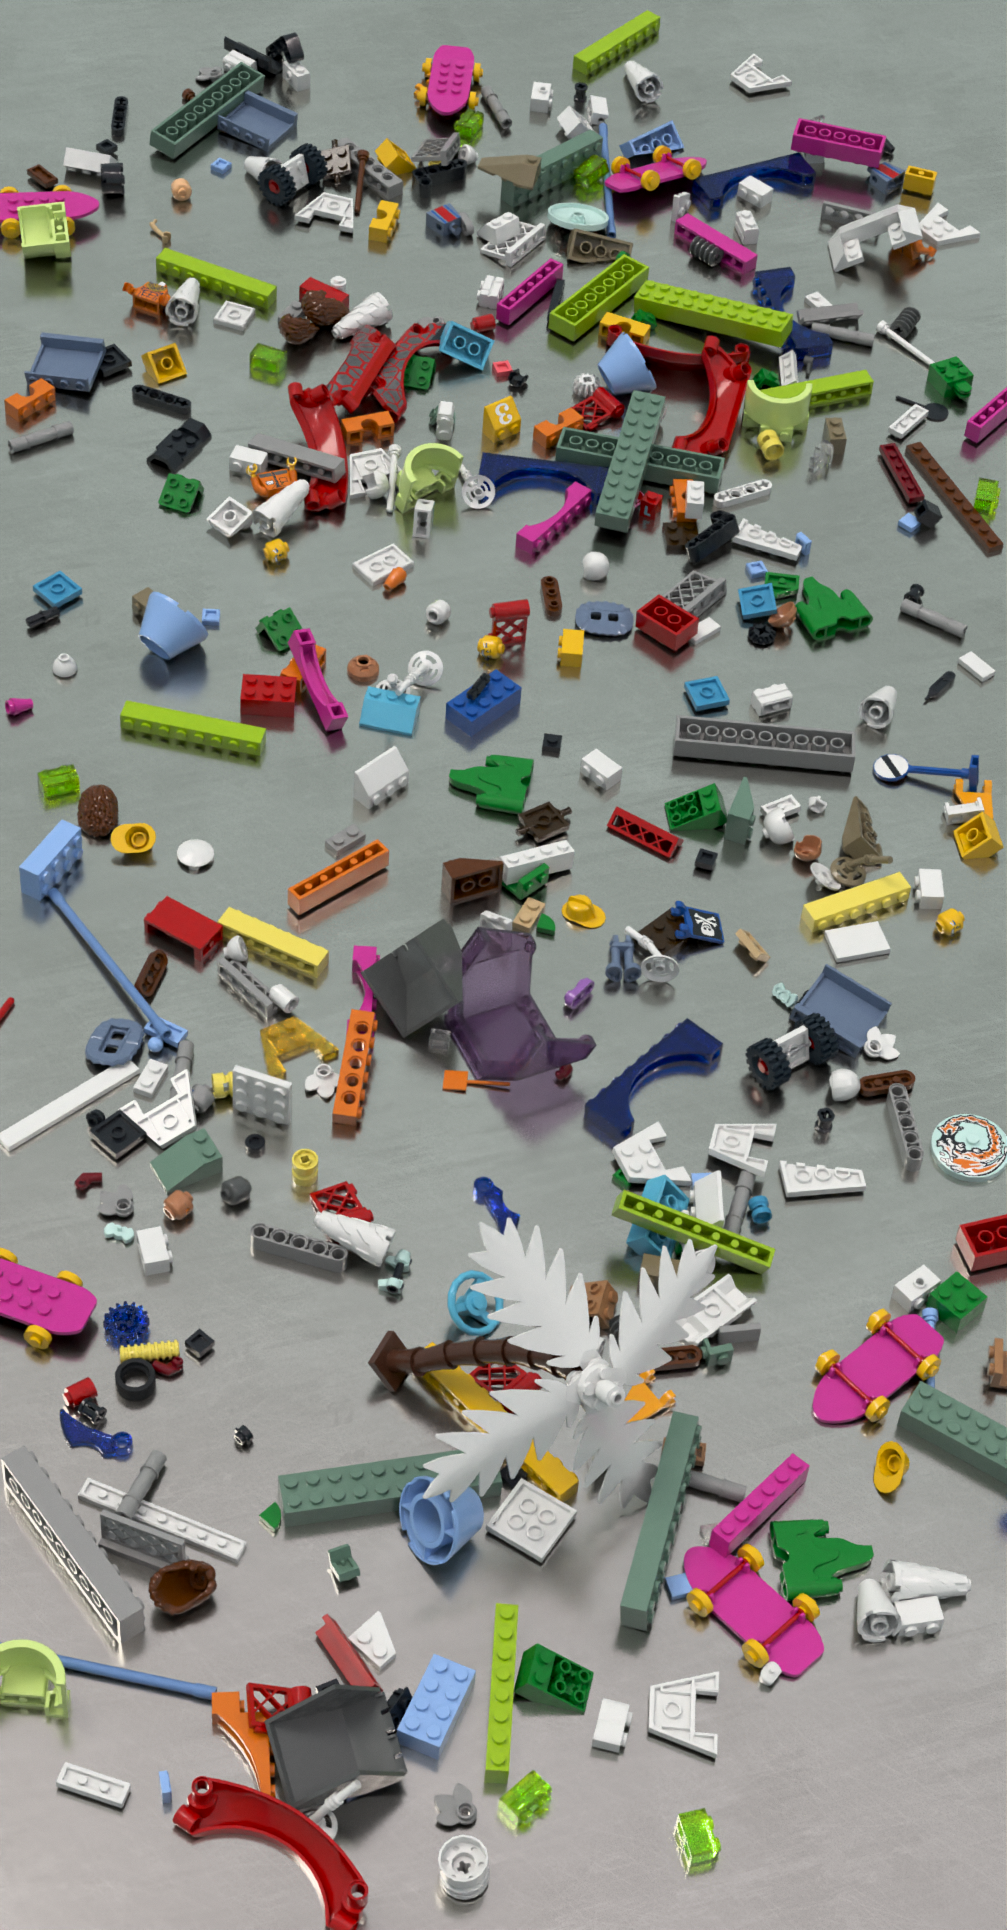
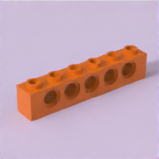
M351 1009L332 1113V1123L356 1126L357 1119L362 1117L363 1107H360V1101L365 1100L366 1090L363 1089V1084L368 1083L369 1072H366V1067L371 1066L372 1055L369 1054V1051L374 1049L375 1037H372V1034L377 1032L378 1020H375V1012ZM364 1031V1032H366V1033H365V1034H359L358 1032ZM360 1048V1049H362L363 1051L358 1052V1051H355V1049ZM353 1066H359L360 1068H358V1069H353L352 1067H353ZM350 1083H355V1084H357L356 1086H353V1087H352V1086H349ZM346 1101H353L354 1103H352V1104H347V1103H345V1102H346Z

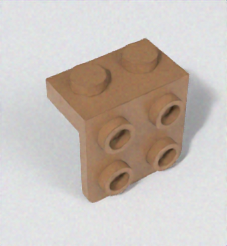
M608 1280L585 1283L589 1317L594 1318V1316H597L601 1329H609V1321L614 1316L618 1294Z
M995 1338L993 1345H989L988 1348L990 1363L988 1364L987 1375L990 1376V1387L1007 1389V1351H1003V1339Z

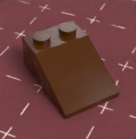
M458 858L444 862L441 889L450 904L502 889L504 863L503 861Z

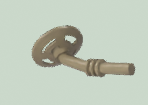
M866 854L858 859L839 857L832 862L830 872L833 878L840 884L856 887L861 885L866 878L863 864H891L893 858L891 856H877L875 854ZM845 860L841 865H836L839 861ZM857 874L861 875L859 879L853 880V877Z

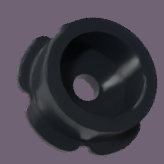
M94 1109L90 1113L88 1112L86 1114L88 1125L94 1128L105 1120L104 1113L98 1109Z
M244 1425L240 1428H235L236 1434L234 1438L240 1445L244 1443L249 1445L250 1441L254 1438L251 1431Z

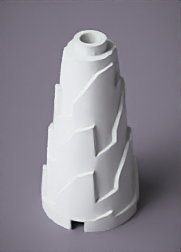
M628 61L624 65L627 79L636 97L641 102L651 103L660 97L663 82L659 76L635 61Z
M188 278L166 305V316L168 315L169 321L177 326H188L190 323L193 324L197 318L200 283L195 278Z
M379 292L369 295L362 303L354 307L353 311L342 317L341 321L333 326V336L336 339L342 340L351 335L354 336L357 330L365 325L374 328L391 321L393 314L391 309L387 310V306H389L388 301Z
M299 479L255 508L251 513V517L255 525L257 523L261 525L258 529L269 537L274 538L291 519L292 514L300 506L302 500L308 495L310 490L309 483L304 479Z
M324 1210L322 1213L317 1212L313 1221L316 1224L315 1228L380 1268L383 1257L386 1256L396 1232L391 1227L370 1223L358 1218L337 1215Z
M888 1559L882 1571L888 1572L886 1578H882L881 1584L892 1604L903 1600L937 1596L938 1599L965 1596L971 1590V1580L965 1574H958L937 1567Z

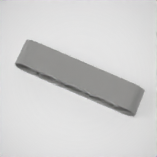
M894 1083L889 1087L886 1104L903 1166L910 1172H916L921 1168L924 1150L907 1089L900 1083Z
M256 1223L251 1227L250 1243L256 1250L337 1273L343 1272L347 1268L348 1252L343 1246L264 1223Z

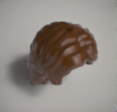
M309 290L302 298L301 308L305 317L310 319L311 322L320 326L334 325L341 321L342 317L350 313V310L345 307L344 303L334 298H326L325 295L327 293L325 291Z
M290 313L281 318L278 327L280 329L279 333L282 334L286 342L294 345L305 343L313 338L319 330L315 323H310V319L292 317Z
M92 785L81 793L77 813L78 827H81L89 836H106L110 833V830L118 825V800L111 788L105 785Z
M187 1559L173 1562L159 1569L150 1578L148 1590L150 1599L154 1602L155 1607H158L163 1612L170 1613L172 1616L197 1607L209 1599L216 1590L215 1569L209 1563H205V1561Z

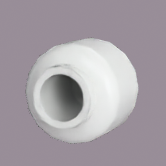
M435 600L427 606L425 615L430 623L440 625L450 617L451 608L444 600Z

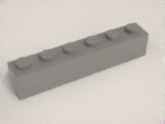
M257 433L248 443V448L267 452L268 463L290 469L286 465L287 458L289 457V462L293 464L294 457H296L295 470L297 472L336 483L345 473V459L260 433Z

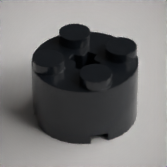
M123 163L101 164L102 194H125L124 185H122L125 184V177L121 173L123 172Z

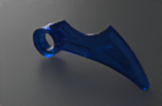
M488 1177L477 1178L474 1181L473 1193L476 1197L486 1200L498 1223L500 1233L504 1235L508 1217L512 1219L517 1228L520 1214L512 1212L506 1207L503 1201V1191L496 1187ZM486 1185L489 1189L481 1191L478 1186Z
M64 1409L60 1410L61 1427L70 1446L87 1443L97 1447L102 1454L114 1453L118 1456H125L132 1451V1437L127 1432H118L112 1436L90 1428L74 1419ZM120 1440L128 1442L127 1446L122 1448L116 1446V1443Z

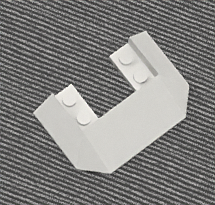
M897 204L839 227L828 241L834 271L838 272L864 262L860 242L887 231L889 232L894 250L923 239L915 208Z

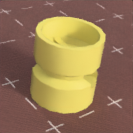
M765 430L758 435L757 443L767 460L773 461L783 455L784 447L774 430Z
M233 1071L228 1072L227 1075L224 1073L211 1074L214 1098H226L228 1094L233 1097Z
M300 1149L292 1157V1180L295 1184L302 1187L311 1186L318 1178V1155L310 1149Z

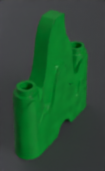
M813 576L804 579L802 589L807 604L802 601L798 602L795 605L797 607L796 613L814 640L832 637L838 629H845L847 631L867 627L873 621V616L851 590H843L840 597H838L832 589L820 584Z
M490 755L486 757V767L477 766L465 770H450L449 783L459 789L477 794L476 805H479L480 808L517 815L523 813L526 803V790L530 786L533 774L534 759Z
M823 1519L770 1522L769 1530L774 1555L785 1562L782 1566L783 1572L780 1573L779 1578L786 1601H793L801 1593L811 1598L838 1595L839 1592H843V1583L841 1579H837V1576L864 1568L873 1560L872 1545H857L841 1538H820L824 1537L825 1534H829L828 1521Z

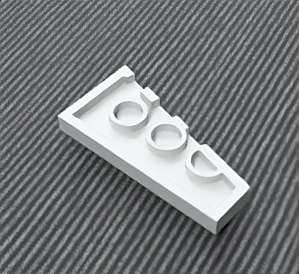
M744 518L739 525L740 532L733 537L732 541L739 545L748 546L797 561L802 551L801 545L784 537L780 539L772 531H763L761 526L757 524L753 526Z
M779 1161V1169L786 1197L865 1191L866 1189L862 1170L841 1167L828 1169L824 1165L811 1167L805 1166V1163L797 1162L794 1165L787 1164V1161Z

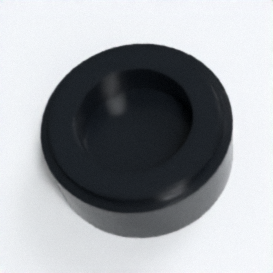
M259 1134L249 1135L245 1140L247 1152L251 1154L263 1152L265 1149L264 1137Z

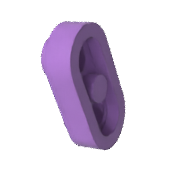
M589 978L581 979L572 991L569 990L565 994V1005L571 1009L579 1005L593 990L594 981Z

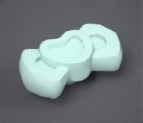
M781 982L774 986L772 990L773 996L780 999L787 1007H793L797 1003L798 995L791 993L790 990H786L784 983Z
M113 1222L107 1224L104 1228L106 1238L114 1237L116 1240H122L125 1244L130 1243L134 1239L132 1228L121 1227V1225H115Z

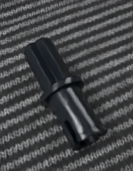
M53 606L45 611L40 610L37 614L26 618L25 621L29 627H34L41 623L46 624L48 620L59 617L60 611L57 606Z

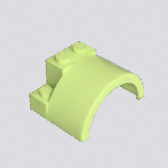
M64 202L17 207L24 259L56 256V258L72 257Z
M748 380L742 414V426L758 427L759 434L771 429L777 433L780 441L792 442L793 430H807L813 385L806 383V388L800 395L793 398L780 399L762 393L756 387L754 380Z
M427 443L411 450L405 459L403 470L397 475L395 484L399 488V493L396 496L394 505L403 514L415 508L417 500L437 489L443 494L454 488L464 456L452 447L439 443ZM432 469L439 471V472L436 474V476H435L434 473L432 472Z
M18 1639L1 1643L0 1676L2 1675V1684L0 1687V1704L44 1707L45 1716L68 1718L71 1694L70 1690H67L65 1669L57 1654L44 1644L32 1640ZM51 1682L55 1686L52 1691H50Z

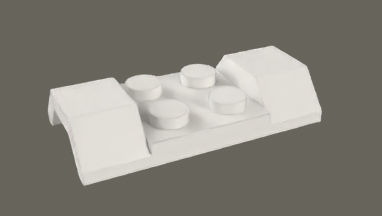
M727 1274L694 1298V1300L706 1306L705 1310L690 1317L674 1321L689 1333V1337L682 1339V1341L686 1345L698 1346L704 1338H712L716 1335L720 1326L730 1325L742 1316L743 1312L757 1303V1299L747 1298L736 1288L732 1276Z

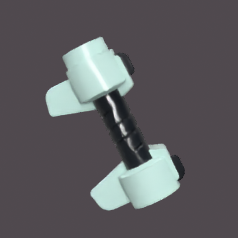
M401 1249L396 1256H388L385 1259V1263L394 1267L395 1270L392 1278L378 1280L379 1290L392 1294H401L404 1287L403 1280H400L402 1272H408L412 1263L409 1251Z

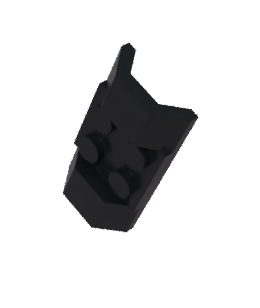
M225 36V50L229 52L235 50L258 62V67L276 75L283 69L282 63Z
M190 418L177 430L174 429L156 446V450L147 457V461L150 462L154 458L166 463L171 472L175 473L212 437V434L204 423Z

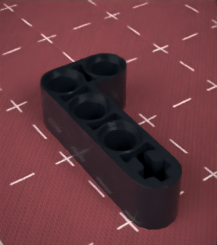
M295 32L280 36L266 47V55L272 59L285 56L289 64L304 60V52L299 37Z
M456 159L450 161L448 166H441V163L415 169L412 172V187L420 197L428 198L432 195L433 186L465 179L467 176V161Z
M722 510L710 514L712 525L685 544L690 562L696 563L701 561L740 532L734 514Z

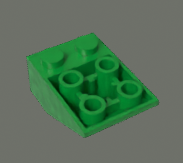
M715 783L664 803L671 831L713 829L727 823L728 816L723 796Z
M537 1643L523 1652L514 1692L532 1702L583 1714L594 1672Z

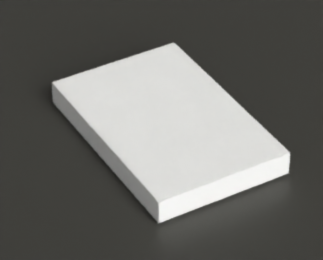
M394 543L352 563V568L373 587L386 581L393 568L401 567L406 571L414 567V562Z
M878 921L825 930L824 932L836 963L888 954L891 950Z

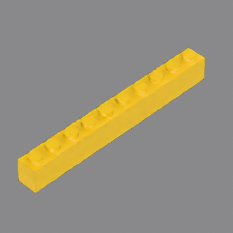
M431 1342L425 1348L435 1346L436 1344ZM460 1366L454 1370L430 1371L422 1376L461 1414L463 1410L506 1412L502 1404L491 1398L488 1391L483 1387L481 1388L470 1374H466ZM463 1415L481 1433H488L479 1425L470 1420L468 1417ZM532 1439L530 1449L521 1468L528 1473V1478L539 1489L564 1503L578 1492V1477L572 1471H568L563 1466L561 1460L554 1457L548 1451L542 1460H537Z

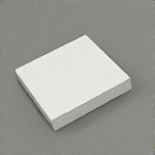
M225 301L214 317L213 322L214 324L244 331L255 314V308Z

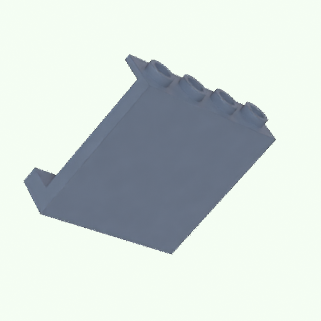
M247 90L244 93V101L226 117L218 115L217 128L268 152L297 126L298 113Z
M42 332L40 335L41 347L30 372H24L27 385L42 378L55 388L90 392L106 353L104 339Z
M826 964L822 973L800 1003L794 1006L789 1019L797 1022L812 1013H819L820 1017L824 1016L825 1021H829L830 1027L835 1030L833 1033L837 1035L838 1039L836 1042L839 1043L837 1048L856 1058L867 1041V1032L875 1026L878 1028L887 1015L892 1003Z

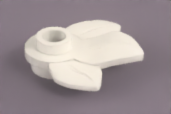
M876 1026L867 1032L864 1051L868 1056H880L883 1059L891 1060L897 1058L900 1054L899 1051L893 1048L896 1039L895 1035L881 1034Z
M320 1064L315 1068L314 1074L306 1078L305 1089L306 1091L317 1090L320 1097L328 1099L334 1094L335 1087L337 1088L340 1074L334 1073L329 1065Z

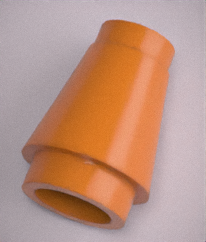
M401 567L393 568L383 584L384 589L390 592L406 581L407 573Z

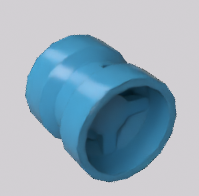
M762 1195L755 1196L748 1201L754 1223L763 1224L771 1220L772 1212L768 1208L769 1202L767 1197Z

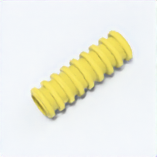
M177 1339L174 1342L167 1340V1343H164V1341L158 1344L157 1342H154V1344L148 1342L147 1345L141 1343L140 1346H137V1344H134V1346L127 1345V1347L121 1345L119 1348L121 1363L130 1358H140L152 1362V1359L159 1361V1358L165 1360V1358L169 1357L170 1360L172 1357L180 1356Z

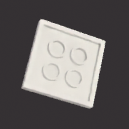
M235 1065L233 1069V1108L289 1126L292 1120V1083Z
M521 1478L487 1523L486 1530L542 1563L575 1518L577 1510Z

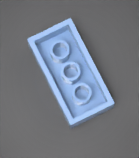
M62 819L19 866L22 893L41 901L45 895L47 896L48 891L56 883L60 882L66 871L68 872L77 859L79 860L83 854L80 827Z
M433 1654L397 1729L399 1744L439 1760L475 1684L476 1670Z

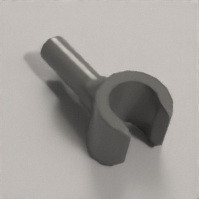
M807 355L803 361V365L807 366L806 376L810 375V368L813 366V357Z

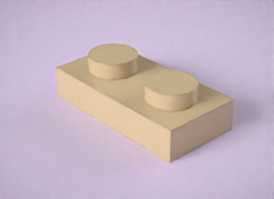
M528 897L513 920L512 927L530 933L544 911L545 903Z
M739 929L735 933L740 939L738 942L750 951L749 955L755 961L760 960L766 963L771 958L750 932Z

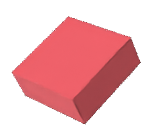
M508 360L494 362L492 365L497 378L509 376L513 371Z

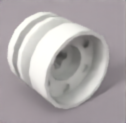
M469 1835L455 1836L446 1841L440 1849L438 1857L439 1876L443 1889L447 1894L456 1899L467 1900L477 1897L485 1890L489 1882V1857L486 1847L480 1840Z

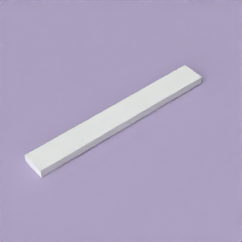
M127 1061L124 1065L117 1064L109 1067L0 1133V1143L10 1152L140 1073V1069L132 1061Z
M87 1478L78 1493V1499L115 1513L122 1502L123 1496L127 1493ZM145 1500L141 1501V1507L137 1509L132 1518L133 1521L184 1539L188 1544L235 1563H238L247 1547V1542Z

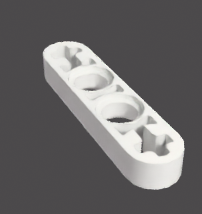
M762 479L718 492L714 495L713 504L717 508H726L769 495L772 483L769 480Z

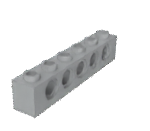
M342 138L338 140V147L350 146L352 172L358 176L359 162L357 160V152L363 149L349 138ZM369 155V160L365 163L364 181L388 200L403 194V181Z

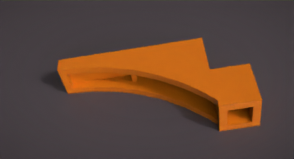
M239 1691L212 1693V1725L217 1724L244 1752L255 1774L259 1791L276 1798L275 1784L271 1785L270 1777H275V1765L270 1763V1756H274L268 1733H254V1729L249 1728L248 1712H245L244 1700H240ZM255 1712L256 1721L264 1722L267 1720L261 1712Z

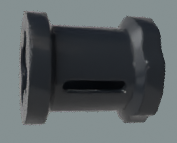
M581 82L575 84V101L582 103L587 100V84Z
M919 584L911 585L910 591L904 595V599L906 598L918 603L919 597H922L925 593L924 588Z
M830 1108L819 1109L815 1129L819 1133L827 1134L832 1130V1121L835 1118V1114Z
M88 1397L81 1402L78 1413L81 1415L85 1414L94 1425H97L104 1419L107 1409L99 1407L93 1402L91 1397Z

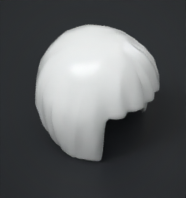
M373 471L362 475L368 487L366 494L370 499H378L389 490V481L384 473Z
M590 552L584 556L582 566L584 567L583 577L585 579L600 580L608 574L609 561L603 553Z
M837 1069L831 1072L829 1081L834 1101L848 1100L857 1095L860 1090V1080L853 1071Z

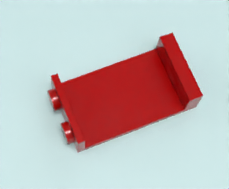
M168 896L159 901L156 907L144 917V930L146 933L153 927L194 948V959L200 962L223 939V925Z

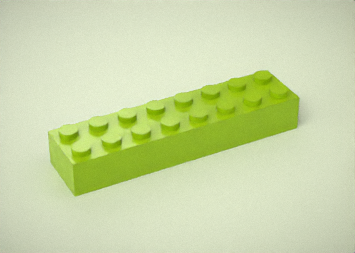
M625 254L551 311L548 328L575 341L599 322L606 312L614 310L641 288L644 282L648 280L649 266Z

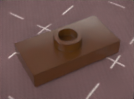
M40 164L27 169V174L46 189L58 183V178Z

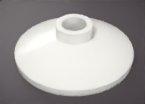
M817 862L811 864L810 868L816 878L815 882L820 887L825 886L834 891L841 888V884L833 878L830 869Z

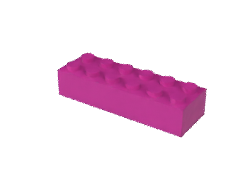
M799 118L793 133L791 150L879 168L886 136Z

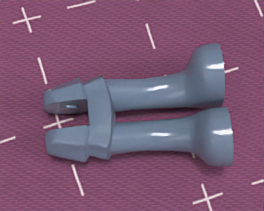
M613 935L609 943L611 963L606 966V976L614 982L621 981L622 967L620 957H624V981L632 982L637 980L641 976V967L633 962L635 949L631 936L625 935V942H619L618 935Z

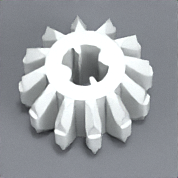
M581 373V375H577L574 379L573 390L576 395L586 399L592 396L594 391L601 387L599 378L595 377L594 374Z

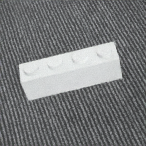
M567 840L490 860L503 861L502 880L506 885L517 883L519 879L543 863L550 867L549 874L571 869L573 867L575 851Z

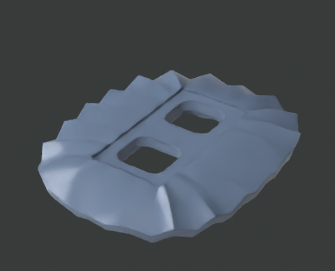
M588 601L576 609L575 621L577 626L590 634L618 636L628 633L633 627V614L630 608H626L623 604L618 605L615 602L609 603L607 601ZM591 614L601 615V619H591ZM608 616L618 617V621H609Z
M110 1018L107 1021H103L95 1028L88 1040L85 1049L86 1058L91 1060L93 1064L99 1063L112 1067L117 1064L124 1065L127 1061L132 1060L133 1055L137 1054V1050L143 1042L144 1031L142 1026L137 1022L122 1018ZM115 1033L125 1035L122 1040L111 1039ZM107 1047L118 1048L116 1053L105 1052Z

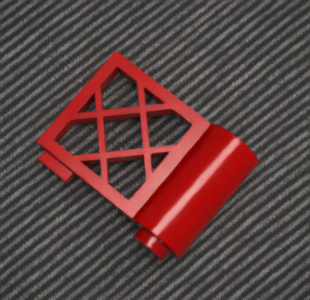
M604 387L597 388L592 396L571 407L575 411H582L581 416L584 417V420H592L587 425L583 422V429L585 431L596 429L600 423L611 417H621L625 410L624 405ZM591 402L595 405V407H586ZM585 412H594L593 416L584 415ZM596 412L604 413L605 415L596 416Z
M528 600L493 603L489 608V615L492 618V630L488 635L498 636L502 633L505 635L501 638L502 644L526 642L527 619L530 616ZM522 619V622L518 625L514 624L516 620ZM505 622L503 626H497V623ZM509 626L513 627V629L508 633L504 631ZM517 631L521 632V636L513 637Z
M345 1181L309 1194L312 1203L320 1213L323 1210L327 1211L329 1209L337 1211V1215L358 1218L370 1223L374 1221L371 1210L363 1207L356 1197L357 1190L353 1183L348 1184ZM344 1189L347 1192L346 1196L336 1194L338 1191ZM321 1197L329 1198L327 1203L318 1201L317 1199ZM333 1199L342 1201L340 1206L332 1205L331 1202ZM346 1203L356 1206L352 1209L344 1208Z
M487 1364L484 1367L478 1366L470 1373L475 1382L481 1388H485L488 1393L494 1391L491 1389V1385H504L502 1390H541L543 1388L535 1383V1379H542L539 1374L527 1373L517 1365L512 1367L503 1365V1367L491 1368V1364ZM515 1372L518 1374L516 1378L506 1379V1373ZM503 1373L504 1379L491 1380V1374ZM479 1374H488L489 1380H479L476 1377ZM502 1404L507 1413H514Z
M249 1682L246 1685L249 1728L254 1729V1733L267 1734L265 1722L256 1721L255 1712L259 1710L266 1719H269L311 1697V1688L307 1686L287 1688ZM254 1691H259L266 1699L260 1703L254 1697ZM274 1694L284 1695L285 1704L283 1706L273 1697ZM267 1701L277 1710L273 1715L263 1706Z

